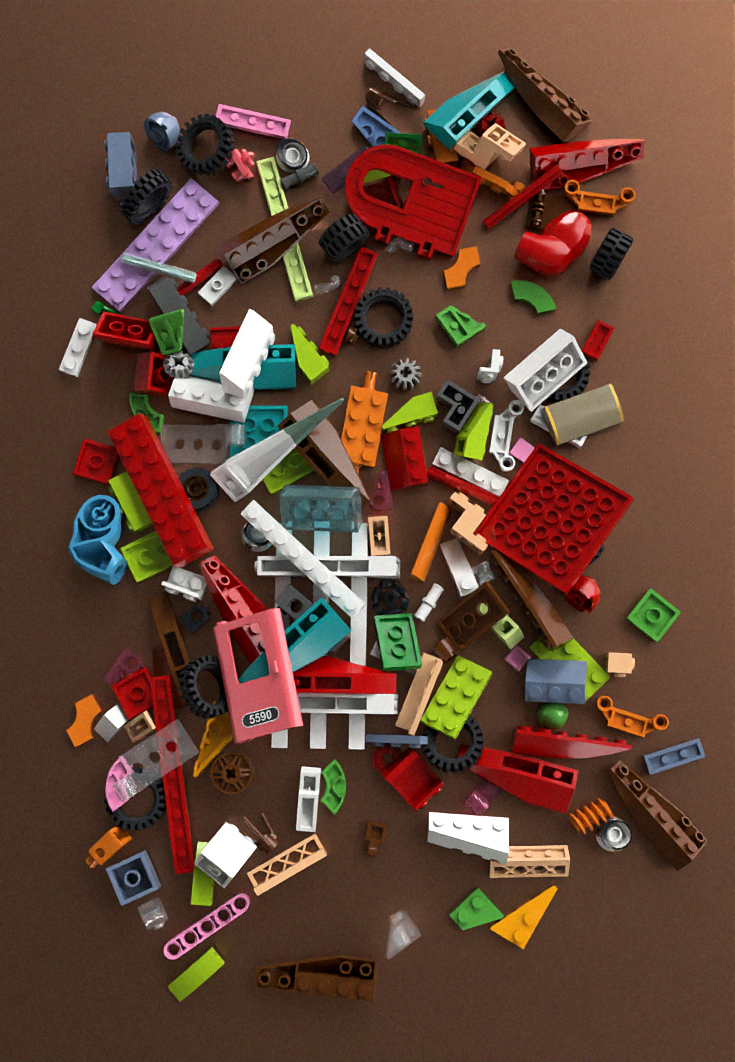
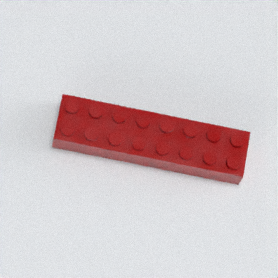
M139 413L109 430L108 434L173 566L182 568L214 550L149 418Z

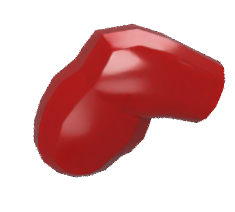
M578 211L561 213L542 229L540 235L526 231L517 246L514 257L545 276L562 275L571 263L582 256L588 247L592 232L590 220Z

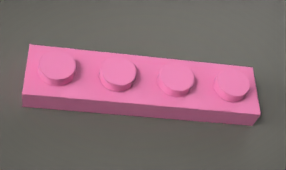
M222 104L218 105L216 117L231 128L280 139L288 138L291 120Z

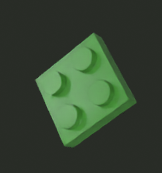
M649 588L626 619L657 643L681 612L653 589Z

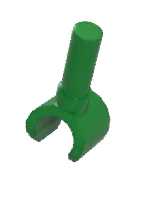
M96 301L91 307L92 311L98 315L102 310L119 314V311L110 309L99 301Z

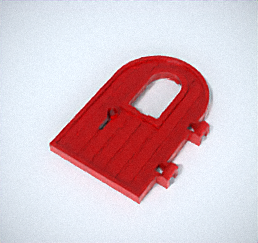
M378 145L365 150L351 164L345 179V196L353 214L364 224L377 229L374 239L389 243L391 235L419 244L416 251L418 255L430 259L433 251L436 250L454 257L482 177L399 146ZM379 170L411 182L408 189V197L404 201L402 208L372 198L365 193L363 185L364 178L368 172ZM425 178H427L430 182L439 184L443 187L442 189H440L432 185H425L423 181ZM382 226L389 228L387 235L381 233ZM425 242L431 243L429 250L423 248Z

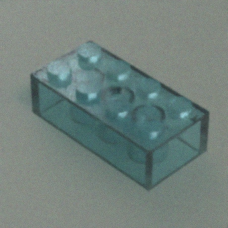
M284 485L279 495L282 526L286 530L358 533L363 522L360 487Z

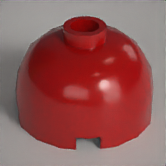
M581 575L566 595L565 600L567 603L580 612L588 610L587 613H591L600 601L601 592L596 580L592 577Z

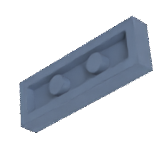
M366 734V742H373V746L384 747V743H390V747H402L403 743L408 744V748H420V744L428 743V736Z
M699 738L643 755L649 775L706 757Z

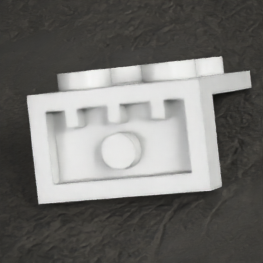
M176 566L172 567L168 581H162L161 583L168 593L177 596L179 593H182L185 599L196 602L197 599L202 601L207 589L204 576Z

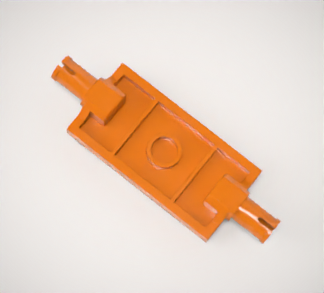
M371 371L365 372L364 386L362 388L350 386L341 433V440L358 474L362 466L375 467L388 393L374 389L377 373L373 372L371 374Z

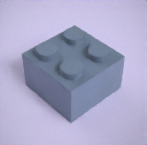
M146 850L106 868L121 906L161 887Z

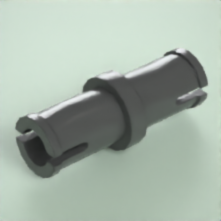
M315 163L301 170H295V173L281 178V181L287 190L300 182L301 184L305 183L304 180L318 175L319 171Z

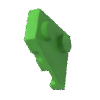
M451 305L435 316L437 322L456 347L486 328L484 323L480 324L471 319V316L461 313L459 309Z
M478 887L449 914L462 930L504 917Z

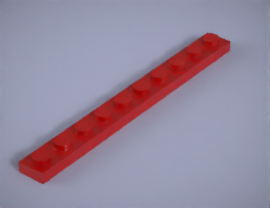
M170 675L150 677L175 874L194 872L195 860Z

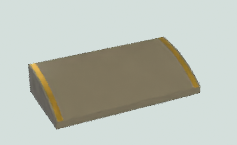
M612 383L546 406L541 412L556 446L625 421Z

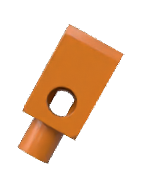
M115 826L88 850L91 855L86 858V863L91 868H94L97 864L103 865L122 849L132 837L122 826Z

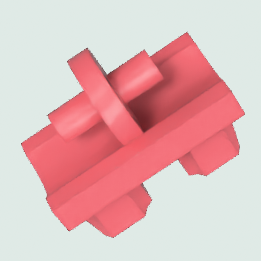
M234 149V151L229 150L232 158L226 157V160L229 162L226 166L229 168L235 164L238 166L231 173L235 181L241 182L246 178L249 180L253 179L254 175L249 167L254 166L252 160L255 158V154L253 152L247 153L245 149H242L240 152L238 149Z

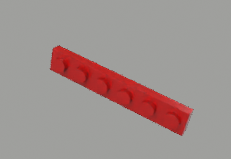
M360 247L320 343L319 350L337 356L355 313V308L377 260V252Z

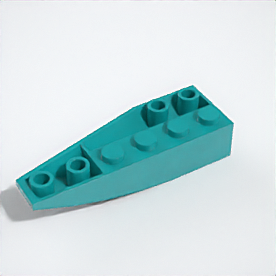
M505 70L448 99L423 124L450 150L515 88V85Z
M295 344L269 345L268 356L260 365V374L258 377L255 376L253 380V389H296ZM231 347L191 354L190 357L194 361V369L190 376L221 382L219 372Z
M320 598L284 631L292 672L323 657L352 631L323 598ZM266 651L238 679L240 684L269 675Z

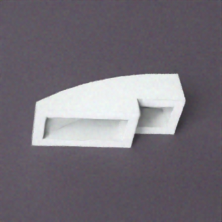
M305 766L301 768L296 822L297 831L316 832L321 768Z

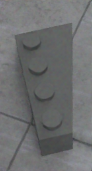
M164 276L146 287L164 314L184 309L182 343L190 355L210 343L207 339L210 335L204 327L200 328L197 322L200 321L194 311H189L187 307L189 302L184 295H179L177 292L179 287L173 278L169 279V277Z

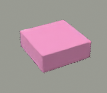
M520 437L509 454L524 464L535 447Z
M516 644L504 660L519 672L531 656Z

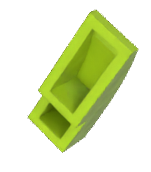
M198 841L196 859L209 842ZM196 865L194 868L191 905L211 906L213 904L215 880Z
M211 947L167 987L181 1002L223 966L225 962Z

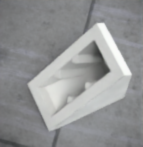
M120 702L104 714L94 728L106 742H109L129 721Z

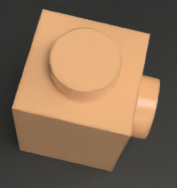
M605 653L606 673H614V677H626V674H630L634 670L635 659L632 658V654Z

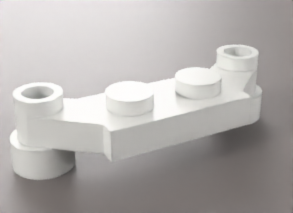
M520 400L511 401L508 408L500 415H495L489 453L494 455L501 470L504 472L511 471L515 466L514 458L508 454L514 418L521 415L524 410V405ZM512 408H517L518 411L515 412ZM507 462L509 467H505L503 463Z

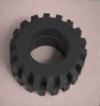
M349 214L331 224L321 235L318 244L332 262H339L351 256L366 242L369 231L355 214Z
M614 227L611 228L592 259L589 269L608 280L612 279L630 249L633 238Z

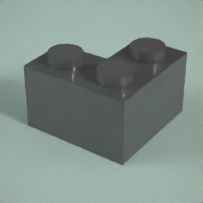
M448 379L436 397L438 402L450 408V411L443 420L442 426L458 435L480 400Z

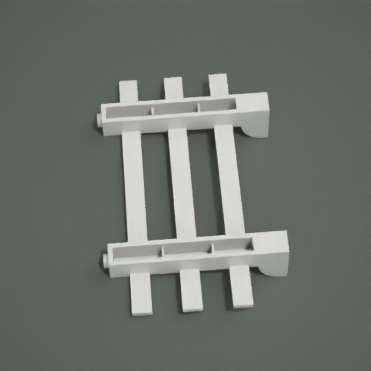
M292 523L281 524L292 535ZM314 523V556L336 577H351V591L366 604L353 619L351 618L352 631L350 632V662L366 666L367 577L400 579V559L396 556H368V523H352V556H330V523ZM277 548L276 556H258V560L254 564L257 576L275 577V601L286 587L291 584V577H307ZM313 582V603L315 604L320 598H323L329 604V596ZM281 613L285 631L290 626V615L287 613L285 616ZM297 693L300 712L311 713L310 748L326 749L327 713L349 714V749H365V714H399V695ZM288 729L272 733L271 748H288Z

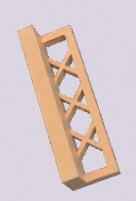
M424 652L421 657L422 667L421 669H416L395 722V726L408 730V734L413 736L443 664L441 659Z
M314 833L247 872V875L258 896L327 856V853L318 836ZM314 839L319 849L313 853L305 851L306 844ZM302 845H304V846H303V850L297 849V848L301 847ZM292 851L301 852L300 861L296 863L288 861L289 853ZM285 855H287V856H286V860L280 859V858L284 857ZM275 861L284 862L283 870L279 873L270 871L272 863ZM258 871L266 872V880L258 884L253 874Z
M568 845L509 846L506 865L500 864L497 860L490 859V878L568 877L570 866ZM518 866L524 867L522 870H515ZM537 866H543V867H544V868L541 869V870H536V869H534V868L537 867ZM556 866H564V869L556 870L554 868ZM494 867L505 868L502 871H494Z

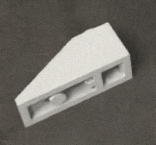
M458 538L439 544L459 598L471 594L478 588V584Z

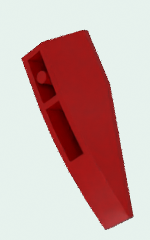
M589 140L530 148V170L533 182L555 165H559L563 170V174L543 188L544 190L564 188L569 180H576L578 183H582L643 159L644 140Z
M216 556L199 562L208 589L224 621L230 622L268 610ZM259 622L230 631L250 664L265 651Z
M323 656L293 672L297 693L396 694L397 674L328 656Z
M518 726V729H513L510 752L547 758L575 759L610 755L630 750L632 745H626V740L615 739V742L612 743L607 742V738L595 736V740L587 739L588 735L583 734L569 737L568 732L557 731L555 735L551 734L552 730L537 728V732H533L532 727Z
M461 744L458 757L463 756L469 750L470 745ZM489 748L482 750L481 758H478L476 765L472 764V768L469 769L472 773L528 804L564 814L567 813L578 775V770Z

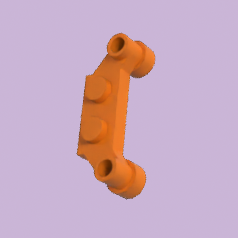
M463 157L460 163L461 170L482 177L480 185L486 184L494 192L506 194L508 201L526 188L525 185L518 181H513L511 185L508 181L475 166L468 158Z
M576 180L567 181L564 187V196L568 197L567 199H570L575 204L577 211L614 216L616 211L632 203L636 195L635 191L630 187L622 189L618 196L580 191V185Z
M600 696L596 700V707L607 721L606 726L645 738L647 733L654 730H664L669 725L668 718L663 714H657L649 719L613 707L612 699L608 696ZM602 700L605 701L604 707L600 705ZM657 719L661 720V724L659 726L656 723Z

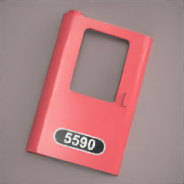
M280 608L265 610L230 622H217L216 626L213 627L234 744L249 742L260 736L303 726ZM259 622L269 666V675L240 684L237 678L229 633L233 629Z

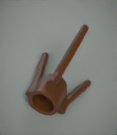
M374 87L369 89L365 100L369 102L368 107L373 109L382 120L392 127L393 124L382 114L376 105L380 106L383 100L392 104L397 102L408 107L413 106L411 103L388 95Z
M260 812V816L270 835L268 833L262 835L244 816L242 819L260 839L256 841L237 827L239 832L243 836L250 837L260 851L264 850L268 854L278 845V842L275 840L277 835L273 832L264 813Z

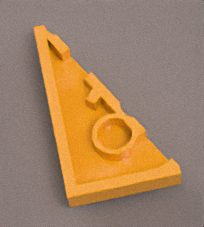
M228 712L207 721L206 731L203 734L199 748L200 753L194 765L193 776L195 778L200 776L233 738Z
M553 885L545 889L541 894L532 900L530 899L499 922L492 924L490 929L524 949L558 888Z

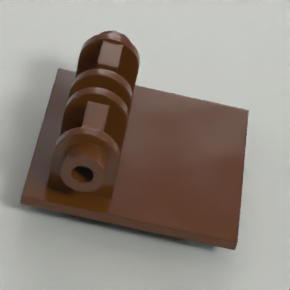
M542 189L529 200L525 227L542 230L551 220L566 211L568 197L547 194Z

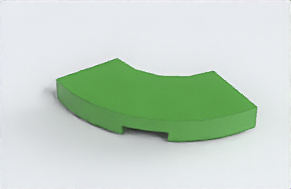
M511 281L510 284L515 301L529 303L534 307L537 315L556 310L553 299L542 287L528 281Z
M129 392V403L133 415L141 413L147 416L156 434L162 435L165 416L152 409L149 403V395Z
M336 759L321 772L326 782V791L321 802L334 815L341 807L346 792L345 775Z

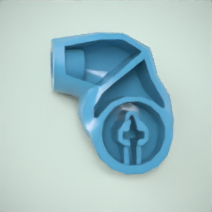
M97 495L88 499L78 511L73 522V533L68 551L78 567L90 575L115 585L122 579L127 568L126 559L114 547L121 535L122 513L119 504L114 498L107 495Z

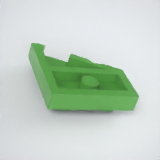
M184 309L152 317L148 320L162 355L174 353L182 349Z

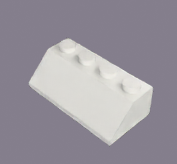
M249 309L219 372L223 392L244 399L247 393H250L253 389L255 376L258 377L260 374V365L268 356L269 345H273L275 341L273 326L254 310Z
M559 329L503 378L514 395L532 412L585 366L587 361L574 336Z
M188 375L187 377L175 378L173 380L168 397L173 408L244 423L255 390L252 389L250 393H247L244 399L223 392L222 383L219 381Z

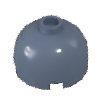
M156 112L147 117L143 122L147 137H152L156 141L153 144L158 149L167 151L178 142L180 127L178 120L174 116L166 112Z

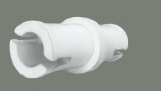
M433 584L427 596L423 597L421 606L416 614H414L415 618L425 622V619L432 608L436 607L435 603L444 591L441 586Z

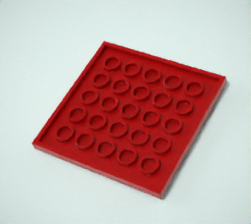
M538 443L473 534L475 536L477 534L481 535L486 539L485 543L567 595L633 503L634 497Z

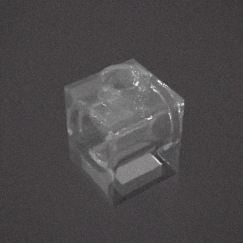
M159 896L138 907L147 930L152 927L154 930L165 926L164 922L168 917Z

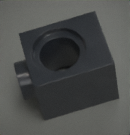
M197 603L179 618L191 633L194 634L211 620L209 616L211 612L205 604L201 606ZM196 612H201L202 619L199 622H194L192 619L193 614Z

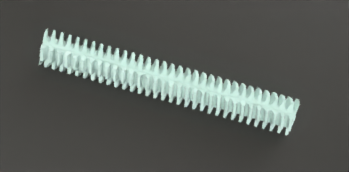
M125 252L121 258V262L127 263V265L145 268V270L149 271L152 270V272L154 271L158 274L170 275V277L172 276L176 279L179 278L194 283L197 274L195 275V272L193 274V271L192 273L189 270L186 272L183 269L182 271V268L181 270L177 269V267L175 269V266L170 268L168 264L167 266L166 264L164 266V263L163 265L159 264V262L157 264V261L152 263L150 259L146 261V258L143 260L140 257L139 259V256L138 258L137 256L134 257V255L132 257V254L131 256L130 254L125 255Z

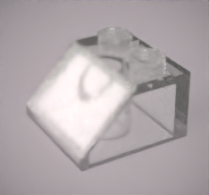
M399 910L391 916L392 920L389 923L385 948L388 960L421 936L420 929L406 910L403 912Z

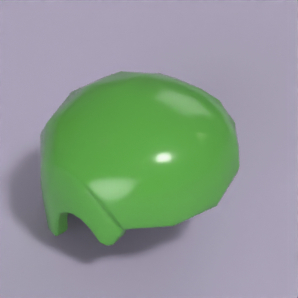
M549 702L546 705L542 704L537 712V719L544 728L557 730L564 726L569 712L562 703Z

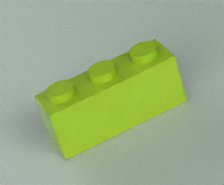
M126 471L108 480L111 485L108 488L112 496H117L121 513H125L128 518L126 523L129 529H134L136 533H139L153 526L128 472Z

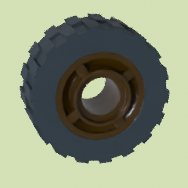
M196 467L187 469L184 473L182 472L179 480L194 510L203 511L206 508H210L216 502L215 500L219 495L218 483L210 476V472ZM196 485H201V491L194 494L193 488Z

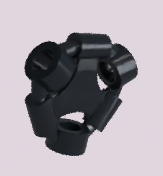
M393 579L381 580L377 588L374 587L371 596L373 610L378 615H394L406 611L410 601L406 593L407 590L400 582L397 583ZM394 586V590L391 592L382 591V588ZM403 596L400 608L396 607L397 598ZM379 600H382L387 605L386 611L378 603Z

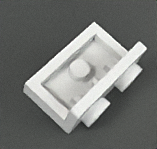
M492 350L489 358V368L479 367L477 380H480L482 383H492V381L496 380L498 372L501 371L503 365V356H500V350Z

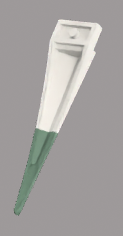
M344 398L331 403L227 459L226 462L211 471L210 476L234 502L238 501L250 493L296 445L340 406Z

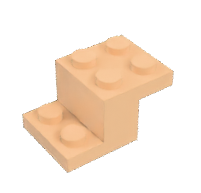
M495 123L481 138L470 131L456 143L454 150L460 156L471 160L475 166L485 170L498 156L511 162L524 149L526 143Z
M454 492L448 504L462 515L452 527L450 534L481 555L488 546L485 543L486 539L479 534L475 536L473 533L486 516L483 513L484 509L477 504L473 506L468 502L469 499L464 494Z

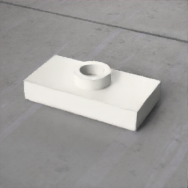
M223 266L204 285L198 294L213 306L238 279Z

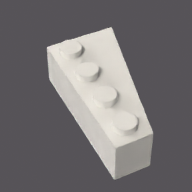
M430 812L427 842L450 849L457 848L462 850L463 853L477 854L482 856L483 859H494L499 861L500 864L506 865L509 855V818Z

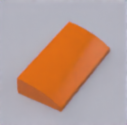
M442 502L438 504L410 575V578L422 583L425 582L452 513L451 509Z

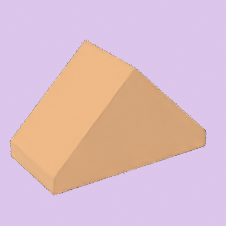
M388 516L368 517L371 556L390 554Z
M151 711L141 713L124 725L133 743L156 730L155 718Z

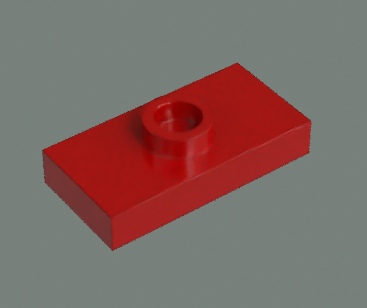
M598 319L582 349L583 355L597 362L615 328Z

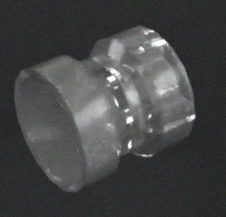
M488 560L471 568L473 574L478 578L479 586L486 581L490 582L496 578L495 573L489 569L490 564Z

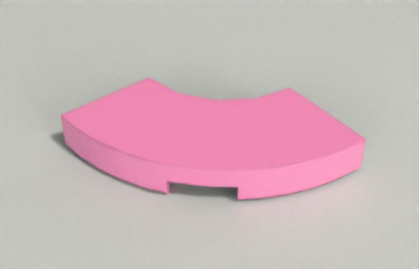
M124 756L117 759L107 775L105 793L112 812L130 800L126 784L134 770Z

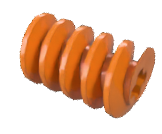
M599 798L596 799L597 806L590 802V809L583 806V813L577 809L576 817L572 813L569 814V820L578 836L579 831L587 834L586 827L593 831V823L600 827L599 820L607 823L606 816H609L612 820L614 819L605 800L603 802Z

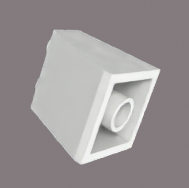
M226 822L202 850L194 864L225 888L257 846L250 837L243 836L235 825Z

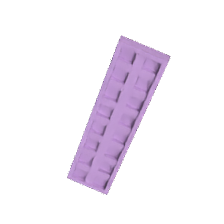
M190 178L124 251L125 255L130 254L131 256L132 254V257L133 255L134 257L137 256V258L139 256V259L140 257L143 260L146 258V261L150 259L152 263L157 261V264L159 262V264L163 265L164 263L165 265L219 205V201ZM124 252L92 286V289L120 313L157 274L154 271L152 272V270L149 271L145 270V268L122 263L121 258Z

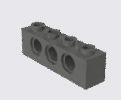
M291 584L286 587L275 601L279 605L277 608H280L281 613L285 616L288 613L293 617L291 620L293 623L314 605L311 600ZM299 602L301 604V610L295 613L293 611V606L295 603ZM348 633L328 652L333 651L337 653L351 634Z

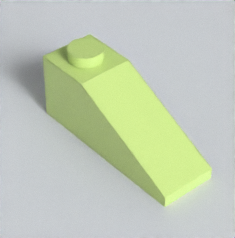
M484 603L480 605V611L483 614H486L488 611V607ZM508 615L491 628L510 650L524 638L520 627Z

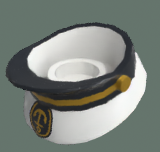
M286 138L280 141L277 146L276 160L281 169L289 173H295V170L307 167L309 153L302 142Z
M250 522L246 523L242 530L243 544L254 552L267 550L272 543Z
M607 817V823L601 821L600 827L597 826L596 839L603 849L612 852L620 851L630 844L632 831L623 819L614 817L612 820L610 817Z

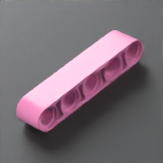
M244 893L234 895L170 939L164 947L165 956L171 960L177 959L248 909L250 904L249 897ZM238 898L244 899L245 907H237L235 900ZM226 910L229 913V918L221 919L219 911ZM209 921L212 924V930H204L202 923ZM186 933H193L196 937L195 941H187ZM169 945H177L179 952L171 953Z

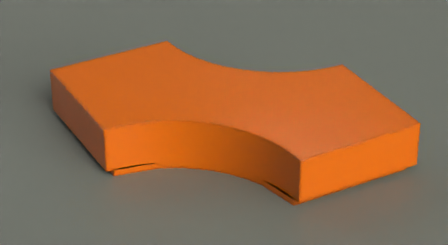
M477 246L459 249L457 262L451 268L444 270L447 290L465 287L468 273L480 266Z
M93 694L75 703L77 710L76 719L73 725L66 730L75 748L94 738L92 724L95 717L102 710Z

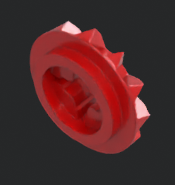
M491 111L476 125V131L480 137L487 131V123L490 124L495 121L494 124L496 123L505 129V122L500 114Z
M384 743V747L378 746L375 749L372 758L373 764L380 773L391 764V762H388L383 766L385 759L382 758L381 754L388 755L393 751L391 758L395 761L402 754L399 747H390V743Z

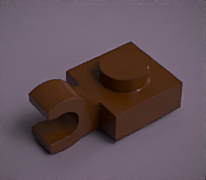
M373 821L368 822L365 840L370 841L368 856L375 857L378 843L384 845L388 825Z

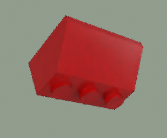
M103 312L92 333V336L98 341L143 349L145 351L154 352L157 345V340L148 320Z
M419 426L399 429L382 435L381 442L390 492L428 486Z

